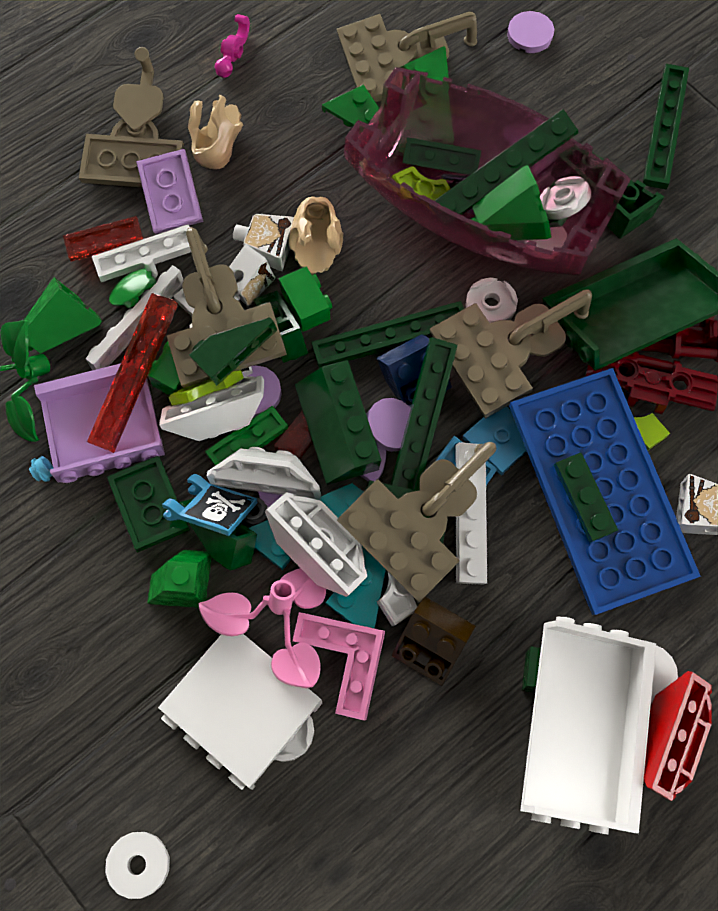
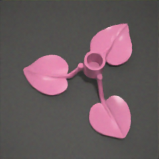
M301 568L285 574L280 580L274 582L271 586L270 595L264 596L263 601L253 612H251L249 600L238 593H223L208 601L199 603V611L206 624L217 633L225 636H238L247 632L249 628L248 619H254L266 605L269 606L273 613L284 615L286 649H280L273 655L271 662L273 674L279 681L295 687L310 688L317 683L320 675L319 656L315 649L307 643L302 642L293 647L291 646L289 616L293 601L298 607L304 609L319 606L325 599L326 588L316 585Z

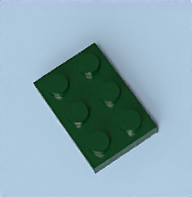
M159 455L107 476L137 553L190 531L186 521L180 519L170 521L163 516L164 512L168 510L162 507L163 503L168 499H173L177 502L178 500Z

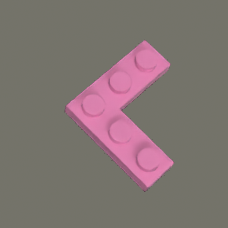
M299 612L293 636L294 642H304L311 646L348 654L335 714L366 720L385 631Z

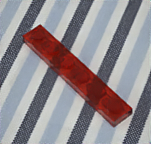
M151 293L89 435L88 443L112 453L115 452L177 309L178 303L173 299Z

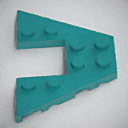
M351 483L321 496L320 501L339 518L364 492ZM266 520L250 527L249 529L257 533L254 549L283 570L292 559L276 543L269 521ZM362 546L367 577L347 597L334 592L326 601V605L351 624L375 629L379 609L377 601L381 597L386 569Z

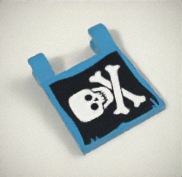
M193 474L187 479L188 483H192L188 488V492L197 496L185 508L173 499L166 500L162 507L168 509L163 514L167 520L180 519L229 536L257 504V498L210 484L201 476Z

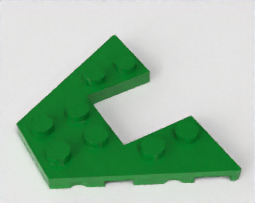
M440 47L404 65L403 71L425 102L424 105L388 122L363 84L322 104V111L324 113H331L341 119L344 125L355 128L359 134L371 141L376 140L384 145L387 151L394 155H399L402 159L404 157L407 137L453 145L454 129L446 47Z

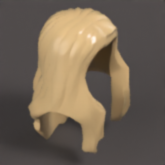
M219 95V100L213 102L208 125L201 130L199 125L202 101H194L190 108L188 130L192 139V153L199 165L209 169L223 168L229 162L233 143L243 126V123L240 121L241 114L238 107L232 104L225 107L226 98L222 95Z
M313 196L306 198L299 205L291 225L289 236L290 249L294 252L295 260L298 261L299 266L302 268L307 266L311 274L328 271L329 267L333 264L335 255L340 253L343 244L344 233L341 230L340 221L336 217L333 205L327 198H316Z

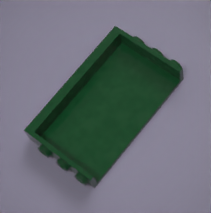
M676 238L542 298L543 305L551 309L583 290L591 291L592 299L588 317L579 319L572 312L558 320V323L565 331V343L567 346L573 348L579 354L580 359L584 363H588L596 371L717 315L718 271Z

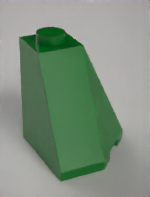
M528 165L522 167L472 206L474 217L470 218L475 233L480 232L483 241L545 240L552 238L546 210L543 209L537 183Z
M54 277L24 319L28 320V350L32 351L35 349L41 354L99 326L102 320L93 309L85 308L86 304L81 301L82 299Z
M182 550L151 575L147 603L199 608V603L206 601L212 558L207 551Z

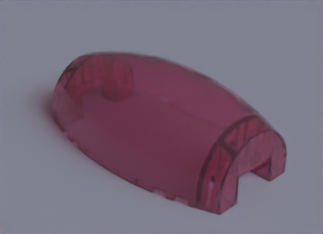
M395 67L383 84L381 107L369 124L358 120L345 137L344 156L346 161L391 205L419 225L451 243L481 256L513 266L547 273L580 276L631 179L607 157L601 160L593 154V147L587 142L581 145L571 138L530 167L540 192L539 196L554 181L569 176L583 178L591 189V198L586 206L568 217L562 225L567 233V238L562 247H554L551 251L536 247L537 242L528 240L524 244L511 240L510 234L502 231H491L487 226L471 220L470 218L474 217V214L466 212L460 215L424 195H418L405 182L400 185L391 178L392 175L413 166L403 164L407 137L482 150L479 169L549 118L523 104L468 84L467 88L452 84L451 78L444 77L443 81L427 78V72ZM413 166L421 175L432 180L442 179L441 176L443 174L466 176Z

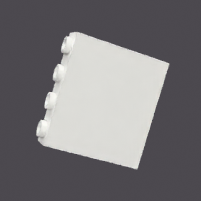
M221 634L158 708L164 713L161 719L174 730L179 726L187 733L183 738L197 750L201 745L209 752L206 756L209 762L219 770L222 766L226 767L232 773L229 779L241 790L245 786L253 790L256 781L311 713L317 711L322 704V700L308 688L295 687L279 681L271 669L272 658L244 634L238 636H225Z

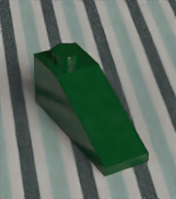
M278 291L253 299L256 307L271 303L287 355L280 357L283 363L296 360L300 356L307 354L301 328Z
M268 317L209 336L206 340L199 341L193 347L189 356L217 386L277 331V327L274 321Z
M193 499L179 502V504L185 508ZM189 523L209 555L222 564L224 568L231 571L251 564L257 533L242 523L229 536Z

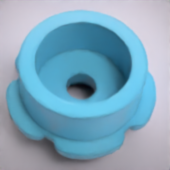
M44 456L32 459V467L29 468L31 475L37 481H50L52 476L50 469H53L50 461Z

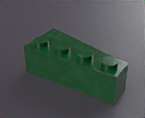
M575 143L559 153L551 174L557 180L569 176H578L583 178L585 182L587 181L591 189V198L586 207L619 239L654 216L665 196L658 192L652 194L644 189L646 185L639 180L636 182L631 181L623 176L624 171L617 167L613 168L605 165L603 158L582 145Z

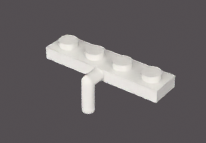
M189 224L92 256L100 281L104 282L143 268L147 271H152V276L156 278L158 272L155 264L191 252L186 236Z

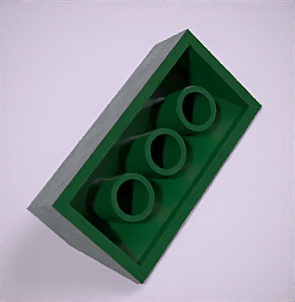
M348 360L323 366L295 384L326 485L378 471L382 460Z

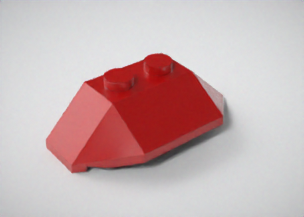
M687 671L656 694L650 708L644 780L647 788L670 801H673L676 798V794L682 792L693 781L712 725V704L709 696L712 693V685L690 671Z

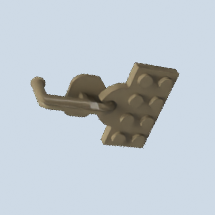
M466 12L407 33L401 30L387 31L381 14L337 28V33L356 88L364 84L374 101L378 102L408 92L402 73L404 72L405 64L443 46L446 47L448 59L449 48L444 36L466 29L465 44L475 46L477 44L476 15L473 12Z
M139 47L135 51V58L140 61L142 66L140 85L124 84L118 87L115 92L113 108L122 120L113 127L111 135L86 134L79 173L81 183L142 187L136 161L184 149L183 141L160 139L158 130L151 121L162 112L164 96L160 88L152 86L154 68L149 52L145 47Z
M189 227L186 231V236L197 272L189 274L184 279L182 288L186 302L190 307L194 308L192 328L167 335L181 386L186 388L210 380L189 356L193 347L199 341L206 340L211 335L268 317L274 321L277 331L234 371L287 355L271 303L244 310L240 302L234 298L238 291V285L232 269L222 264L209 268L205 256L208 248L203 243L198 231L193 227Z
M583 290L551 309L543 304H533L517 313L515 321L498 320L489 323L477 303H474L430 328V333L434 338L458 345L452 368L486 419L507 407L510 402L519 400L533 391V387L520 368L526 364L530 354L545 357L564 345L566 334L558 320L572 312L579 319L588 317L592 293L590 290Z
M493 442L478 444L474 449L475 454L460 469L445 459L433 462L420 476V491L406 493L398 499L376 479L337 521L420 602L460 561L440 541L446 531L447 516H461L475 502L477 490L469 478L496 452V445Z

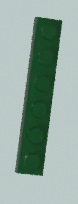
M665 64L642 182L646 186L665 190L668 188L689 68Z
M562 109L437 198L431 205L445 226H448L472 209L475 203L522 167L528 165L530 168L577 135V127L565 110Z
M459 301L312 341V349L318 367L321 368L338 362L350 361L394 349L421 334L431 338L430 328L464 310L462 302Z
M434 337L429 338L390 485L416 491L420 490V476L425 471L457 344Z

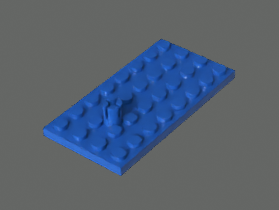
M613 368L510 402V410L592 616L701 577ZM582 452L618 528V531L593 542H589L553 466L556 462Z

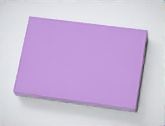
M185 149L136 161L155 234L188 224L193 225L203 222Z

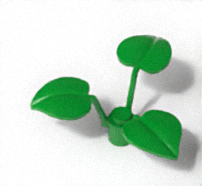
M28 320L8 322L1 327V342L5 353L11 356V360L15 364L0 366V371L17 369V373L21 378L29 380L11 395L12 401L6 402V415L11 428L17 435L25 440L36 442L40 439L36 434L32 409L29 403L19 395L33 383H37V377L50 372V363L44 354L29 357Z

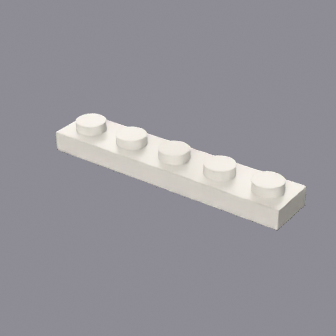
M172 265L167 272H163L156 284L150 290L145 291L141 296V300L133 308L127 310L123 319L107 332L106 337L101 343L90 350L86 361L92 370L109 367L180 290L184 280L179 269Z
M460 442L456 444V467L458 469L475 454L474 449L478 444ZM485 462L469 478L477 490L475 502L464 514L456 516V557L460 560L456 564V583H487Z

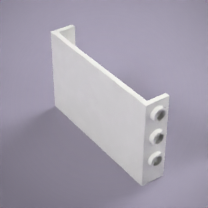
M556 617V621L544 623L520 811L532 813L531 820L550 824L551 817L561 819V826L580 829V823L590 824L589 831L608 835L609 828L639 834L656 643L628 637L629 633L626 631L610 630V632L602 631V626L597 624L584 623L581 626L574 624L575 620L572 618Z

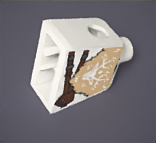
M255 214L249 227L235 226L233 239L243 241L244 246L247 244L265 257L270 267L283 271L290 251L289 236L294 217Z
M245 244L229 266L234 273L238 285V291L234 298L246 305H250L254 301L253 299H256L275 279L266 258L247 244Z
M688 474L681 482L676 519L682 533L718 535V484L692 474Z

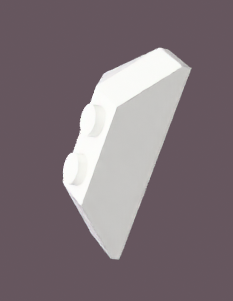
M244 376V379L227 389L212 392L190 403L169 405L162 409L159 426L162 430L197 441L215 438L232 430H240L250 424L263 398L264 379L262 376Z
M259 447L239 449L208 470L207 473L210 484L280 495L291 493L293 496L320 500L321 497L320 487L297 456L288 451L279 450L276 453L265 452L264 449Z
M285 493L265 511L276 543L316 585L347 597L367 577L362 545L337 521L338 518L322 501Z

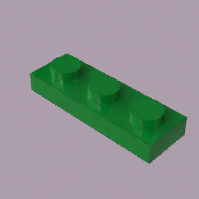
M271 406L253 418L248 426L234 431L205 452L214 466H216L239 449H249L250 447L263 448L289 430V428L275 408Z

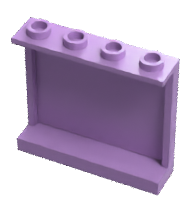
M141 359L34 385L36 396L42 405L53 469H50V474L58 483L74 482L78 477L86 475L97 476L104 473L105 470L112 468L124 469L131 466L132 463L146 461L158 455H165L148 378Z

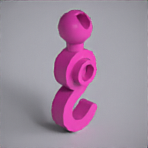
M240 14L235 16V22H238L239 25L237 34L229 35L221 43L223 58L216 61L215 69L217 75L222 78L231 75L233 71L231 62H235L237 58L242 56L243 45L247 40L250 28V21L247 16Z

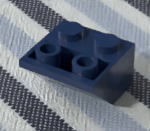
M423 334L377 357L385 381L398 400L403 401L409 407L412 406L429 338ZM448 380L446 391L452 388L450 380Z

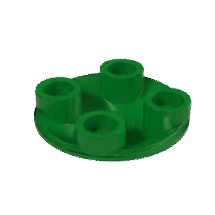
M145 268L139 269L121 279L110 294V303L114 306L125 305L127 308L135 306L139 301L138 296L145 290L152 288L156 283V279L152 276V271H147Z

